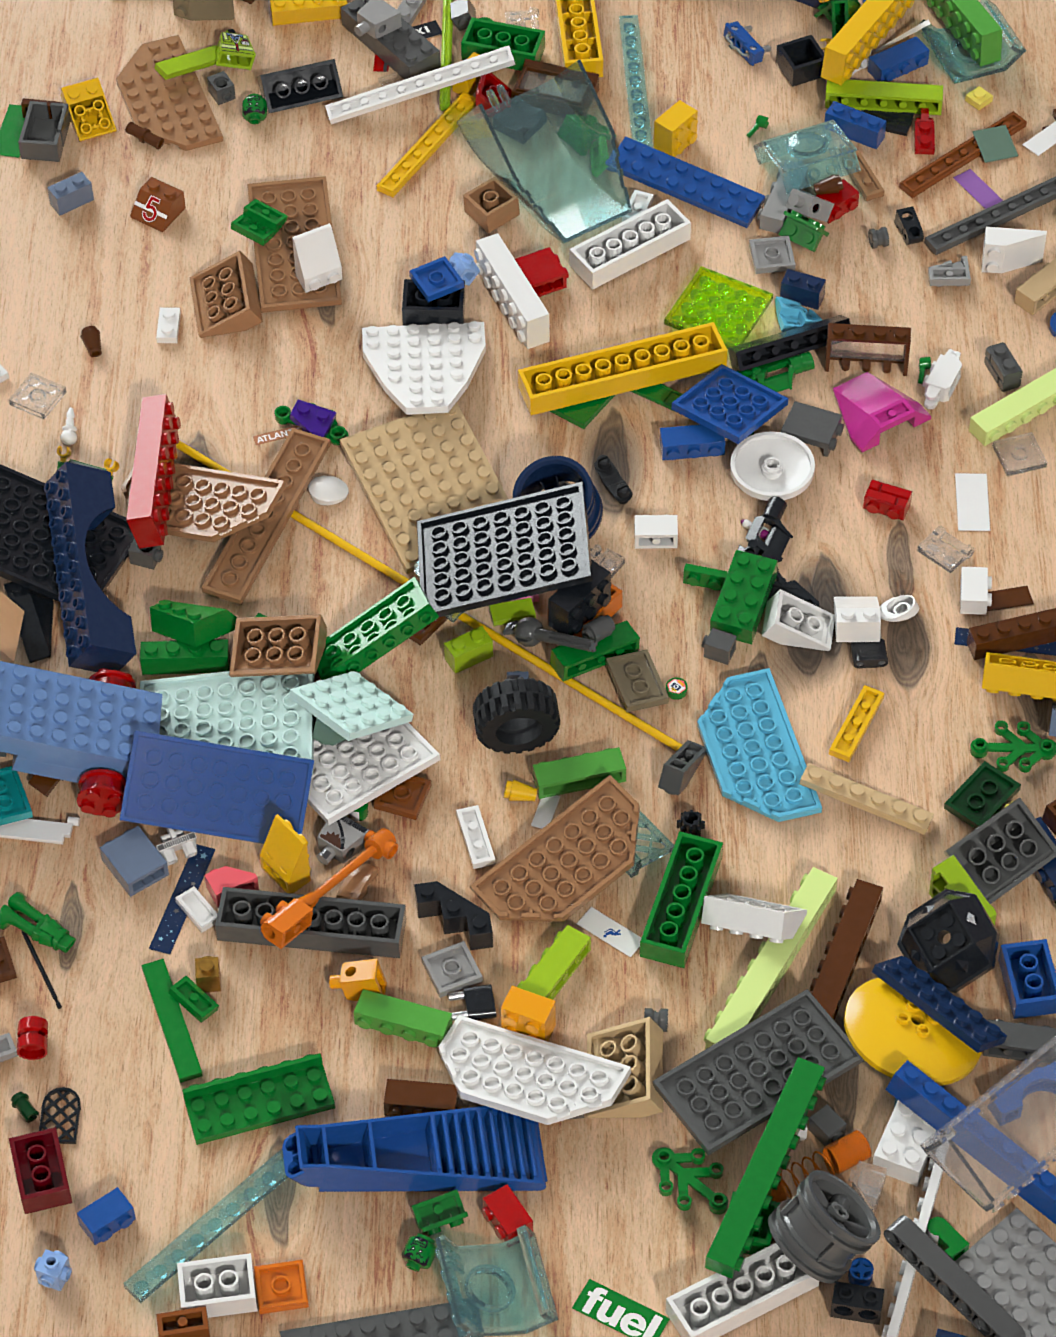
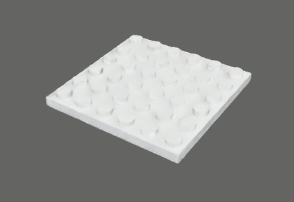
M314 716V727H315V723H316V719H317L315 716ZM410 723L350 741L345 740L334 746L324 745L314 740L313 775L311 777L307 803L328 825H331L440 761V754Z

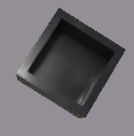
M812 35L777 45L776 63L792 87L822 78L824 52Z

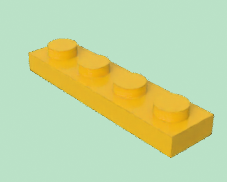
M866 685L863 686L829 749V755L850 762L884 699V692Z

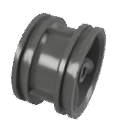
M821 1170L812 1171L798 1185L797 1194L792 1199L782 1201L768 1218L771 1234L789 1260L810 1277L829 1284L838 1281L851 1268L852 1258L856 1254L866 1253L880 1239L881 1235L879 1223L862 1197L838 1177Z

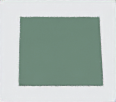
M1006 125L972 131L985 163L1018 156Z

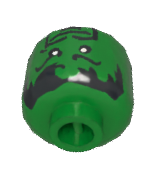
M259 94L248 95L242 102L243 118L251 124H259L261 121H264L267 117V101Z
M420 1233L417 1236L409 1237L402 1252V1258L407 1262L406 1267L416 1272H419L420 1268L429 1269L438 1250L434 1245L435 1241Z

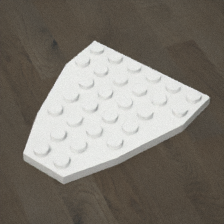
M484 322L411 324L408 326L390 325L387 327L370 326L362 328L364 360L386 394L406 415L448 413L468 388L486 352Z

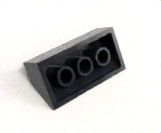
M335 59L257 76L261 95L267 101L268 114L343 97Z

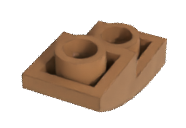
M363 863L344 879L336 898L362 900L368 893L367 886L378 875V867Z

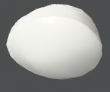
M323 475L315 477L308 485L312 500L319 505L338 504L349 493L347 484L334 476Z
M901 595L891 598L880 606L881 619L889 622L908 620L919 611V605L912 595Z

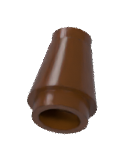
M832 174L813 184L816 195L839 193L840 190H844L840 174Z
M95 326L83 328L80 337L90 356H100L102 354L100 331Z

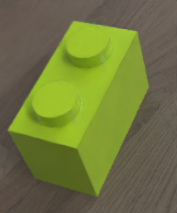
M480 626L445 642V660L455 674L493 657V640L483 626Z

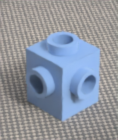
M457 252L450 257L449 262L462 280H465V285L470 286L480 272L474 262V258L467 253Z
M46 1249L42 1257H38L36 1260L34 1271L36 1272L39 1284L61 1291L65 1282L71 1276L72 1268L70 1267L68 1257L64 1253Z

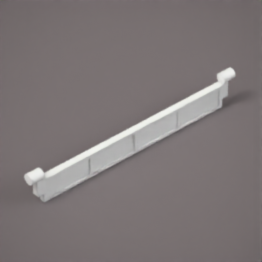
M68 816L67 823L25 819L1 825L0 838L63 845L64 839L71 837L73 826L80 825V817Z

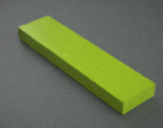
M210 46L155 64L154 69L165 80L216 65L217 46Z

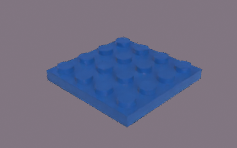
M722 364L672 402L671 409L739 444L786 407L789 398Z

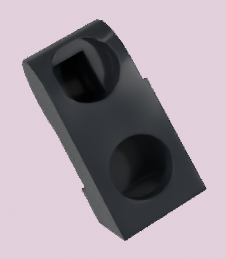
M914 207L896 210L894 223L903 235L905 244L910 245L923 242V230ZM906 213L909 214L908 217L902 218V215H903V214H906Z

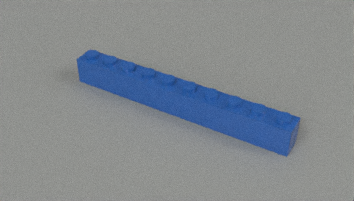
M907 1060L894 1074L885 1090L1056 1224V1177Z

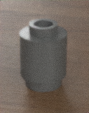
M601 615L583 625L582 636L583 638L599 642L612 634L615 630V623L610 616Z

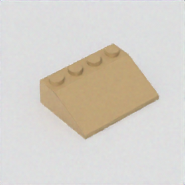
M650 1017L587 1034V1054L631 1066V1074L612 1106L589 1112L587 1117L643 1118L664 1112L663 1098L653 1086V1080L663 1075V1030Z

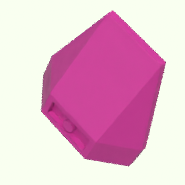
M869 372L833 388L850 440L861 452L879 445L880 433L907 420L913 427L931 420V415L919 402Z

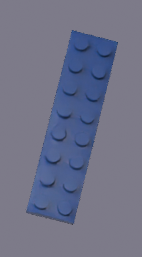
M626 136L608 161V164L611 166L609 169L745 228H748L765 201V195Z

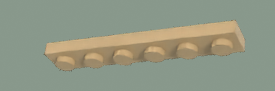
M808 763L799 784L923 835L926 834L934 815L929 811Z

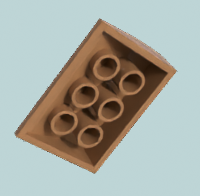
M241 251L189 277L200 338L247 331L263 322L253 263Z
M322 615L236 618L229 676L316 674L326 646L327 626Z

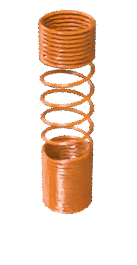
M855 1130L824 1146L823 1154L819 1151H814L812 1159L804 1156L801 1164L793 1162L791 1170L787 1168V1171L791 1173L797 1188L800 1182L793 1173V1165L797 1164L802 1168L806 1179L809 1173L804 1168V1159H809L813 1163L814 1169L820 1170L814 1161L816 1153L822 1155L829 1173L835 1176V1173L840 1174L871 1158L872 1152L865 1136L860 1131ZM782 1178L779 1188L777 1190L773 1189L770 1196L773 1197L772 1201L781 1203L787 1200V1196L792 1198V1193Z

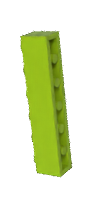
M827 80L825 108H829L833 101L857 110L921 114V108H929V115H941L943 85L846 80L842 85H838Z

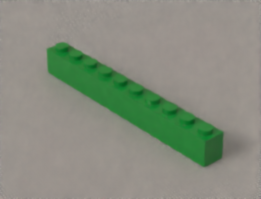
M800 1057L797 1058L707 1253L705 1260L706 1269L731 1279L736 1271H741L745 1258L742 1256L745 1250L750 1251L753 1245L754 1237H752L754 1230L759 1231L764 1219L761 1216L764 1209L768 1211L773 1199L770 1196L772 1190L779 1188L782 1176L779 1175L782 1169L787 1170L791 1156L788 1155L791 1149L796 1150L800 1136L797 1135L800 1129L804 1131L809 1120L807 1113L809 1110L813 1111L818 1100V1097H816L817 1091H822L827 1080L826 1077H823L825 1067Z

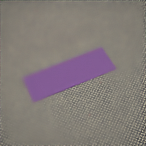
M971 169L953 177L985 209L1003 201Z

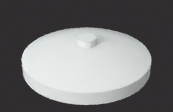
M761 432L747 437L736 446L730 462V472L735 484L749 496L769 501L774 496L783 500L796 497L811 484L815 471L814 457L808 446L798 438L782 432Z

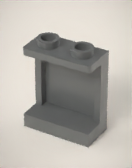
M794 401L781 432L792 435L806 444L823 448V456L828 457L830 451H834L836 448V438L842 435L844 424L841 423V414Z

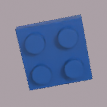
M445 256L409 270L410 278L428 302L464 288V281Z

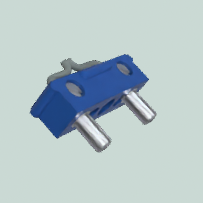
M738 21L726 23L723 36L730 43L729 48L737 50L752 66L762 62L764 53L771 51L770 45L761 47L749 34L753 30L751 25L742 27Z

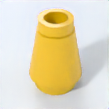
M515 779L513 781L507 780L503 798H508L509 801L535 802L537 788H533Z

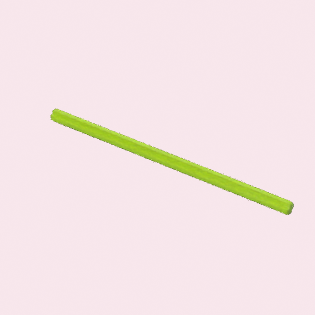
M443 0L441 67L451 65L453 21L451 19L450 3L454 0ZM451 86L440 89L441 111L447 110L450 106Z

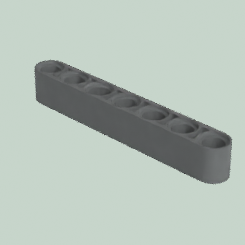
M901 1215L884 1231V1237L887 1242L985 1337H1026L1024 1329L909 1217Z

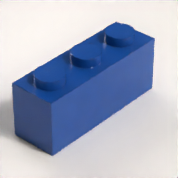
M916 36L870 56L868 72L876 81H892L927 65L930 50Z
M833 101L825 112L824 130L877 150L885 138L886 120Z
M702 425L660 428L659 442L662 460L725 455V437Z

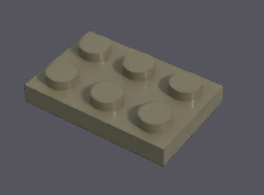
M648 650L606 658V666L626 712L668 704V694Z

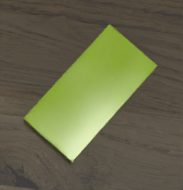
M531 598L489 605L493 626L508 624L515 620L520 621L525 617L536 618Z

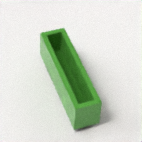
M620 747L608 748L594 753H584L574 757H564L559 760L540 762L533 765V780L539 799L592 789L609 775L618 783L626 781V766Z
M363 989L354 1010L355 1025L363 1029H374L385 1035H396L403 1037L407 1041H418L425 1043L429 1047H438L452 1027V1013Z

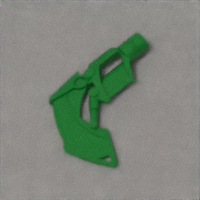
M808 351L754 367L752 370L736 372L775 392H780L786 389L791 390L795 375L814 369L815 364L811 353ZM784 367L788 368L787 372L766 378L769 372Z

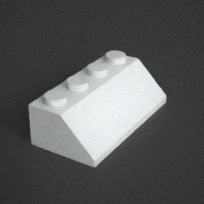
M728 893L704 896L701 923L710 925L709 929L722 931L723 928L730 929L729 933L743 935V932L749 933L750 938L763 939L764 936L770 938V942L783 943V940L793 939L807 915V909Z

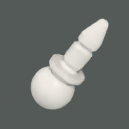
M71 407L66 414V425L62 427L63 432L60 437L61 442L67 446L73 445L77 441V434L75 433L77 428L74 426L75 414Z

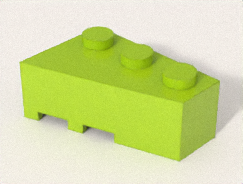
M954 854L932 868L929 895L932 898L945 889L975 894L995 925L997 915L995 909L983 896Z

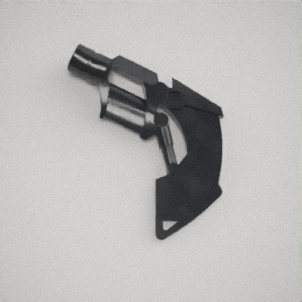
M774 496L769 499L762 516L755 517L745 537L748 541V546L744 548L739 545L738 550L755 555L760 554L763 557L778 560V562L782 561L783 558L781 556L790 538H793L780 521L787 507V503L782 498ZM764 523L772 526L765 542L758 536ZM777 567L776 581L774 582L769 599L781 589L806 602L811 601L813 605L819 607V601L795 580L786 582V579L782 577Z

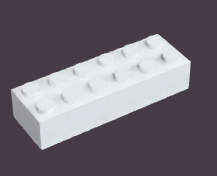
M667 199L570 248L569 265L593 290L690 240L691 222Z
M497 233L477 240L474 254L477 259L476 265L480 270L478 275L483 277L485 287L491 290L493 300L495 302L498 301L502 314L508 317L509 325L512 329L516 330L519 341L523 342L527 349L550 342L549 313L500 235Z
M774 1243L745 1258L741 1271H736L732 1279L715 1273L666 1298V1314L681 1337H720L818 1287L819 1281L800 1270L782 1252L777 1243Z

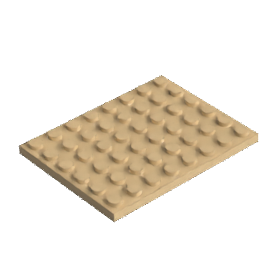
M457 402L448 413L412 414L340 439V445L406 574L419 569L417 521L508 500Z

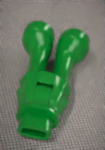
M21 892L14 893L8 900V906L3 905L0 909V929L2 930L13 925L29 935L33 941H38L39 944L53 947L55 951L61 950L64 953H67L76 941V938L69 935V930L63 928L57 920L52 919L48 914H42L27 902V897ZM21 912L22 914L37 922L36 926L27 921L26 919H24L23 917H21L17 913Z

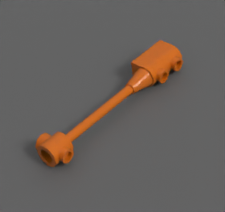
M381 828L377 832L369 830L364 837L366 850L314 892L293 899L289 903L284 900L280 901L274 915L268 912L265 913L260 921L263 936L278 948L282 949L311 925L313 907L323 895L370 857L374 859L385 857L389 860L396 854L398 844L393 833L386 828Z

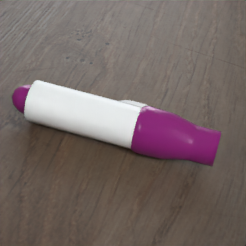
M747 519L741 520L742 526L749 530L753 522ZM763 526L758 536L766 540L770 530Z

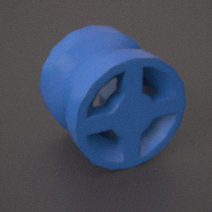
M866 1258L854 1259L848 1273L849 1283L869 1286L873 1278V1264Z

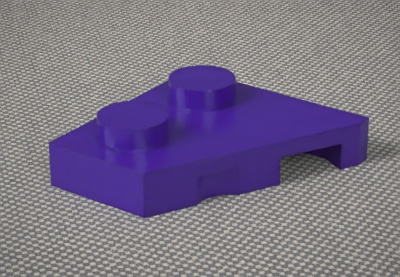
M299 399L290 413V420L300 426L302 431L326 438L336 418L335 411Z

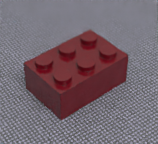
M56 1127L8 1138L24 1213L29 1214L73 1203Z

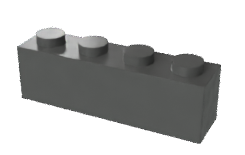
M988 1019L990 1023L997 1025L1007 1035V1038L1003 1044L984 1050L983 1056L1049 1065L1056 1060V1028L1028 1025L1023 1022L1012 1023L1000 1019Z

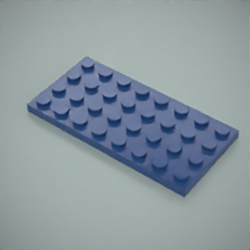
M135 730L120 821L264 844L274 817L278 814L283 820L287 819L292 824L294 831L302 834L314 760Z

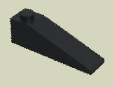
M14 582L4 584L6 596L24 610L20 638L29 663L50 658L54 609L53 599Z

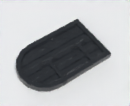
M863 110L865 113L886 120V132L907 136L915 113L909 112L897 113Z

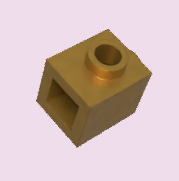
M204 956L202 958H195L196 985L204 992L221 991V971L218 957Z

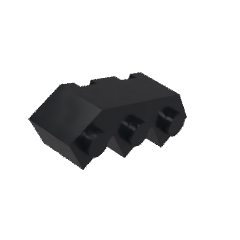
M438 881L414 884L418 918L441 915L444 934L467 931L470 950L493 947V931L490 914Z

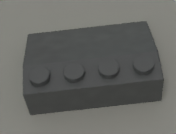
M1018 798L945 850L944 853L948 858L954 854L983 896L991 904L1056 857V846L1022 799Z

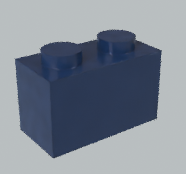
M787 269L781 282L780 297L801 303L802 306L819 310L825 297L826 279Z

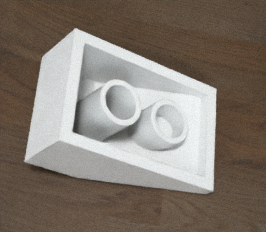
M330 223L292 237L296 277L305 293L342 280V266Z
M986 227L982 254V272L1002 274L1043 262L1047 231Z
M780 589L767 601L762 636L781 645L829 651L832 644L835 615Z
M834 597L836 642H880L881 616L877 597Z

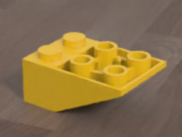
M98 77L61 88L60 96L62 102L69 106L71 124L80 142L117 131Z
M277 814L274 817L260 852L261 868L286 893L293 894L311 881V868L309 866L307 850L308 842L302 834L294 831L292 824L287 819L283 820Z

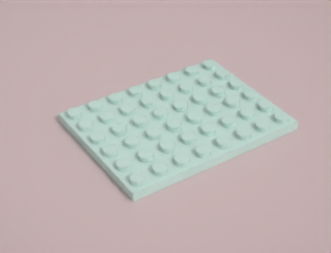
M230 671L140 681V690L162 694L160 735L314 760V739L312 736L314 731V715L288 697L290 689L314 683V674L230 677Z

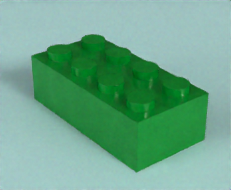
M471 17L461 42L462 60H466L473 52L481 55L510 46L515 65L506 68L522 71L525 59L540 62L545 50V30Z
M740 550L735 551L710 619V632L712 628L736 635L737 641L752 645L777 576L778 560Z

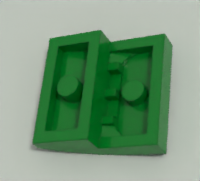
M254 199L244 207L243 214L231 222V229L264 246L281 229L288 216Z

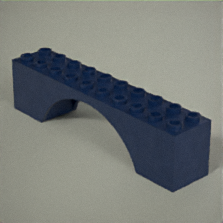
M65 462L46 481L44 491L46 493V507L50 520L49 528L51 529V545L54 551V564L57 573L56 582L58 583V598L62 611L61 619L64 626L63 636L66 642V657L68 658L69 667L93 672H98L102 668L120 671L136 655L131 616L115 606L97 585L89 569L85 553L87 531L94 530L115 508L111 472Z

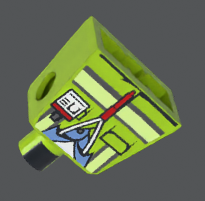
M233 29L222 32L216 49V66L251 70L256 54L248 36L236 34V31Z

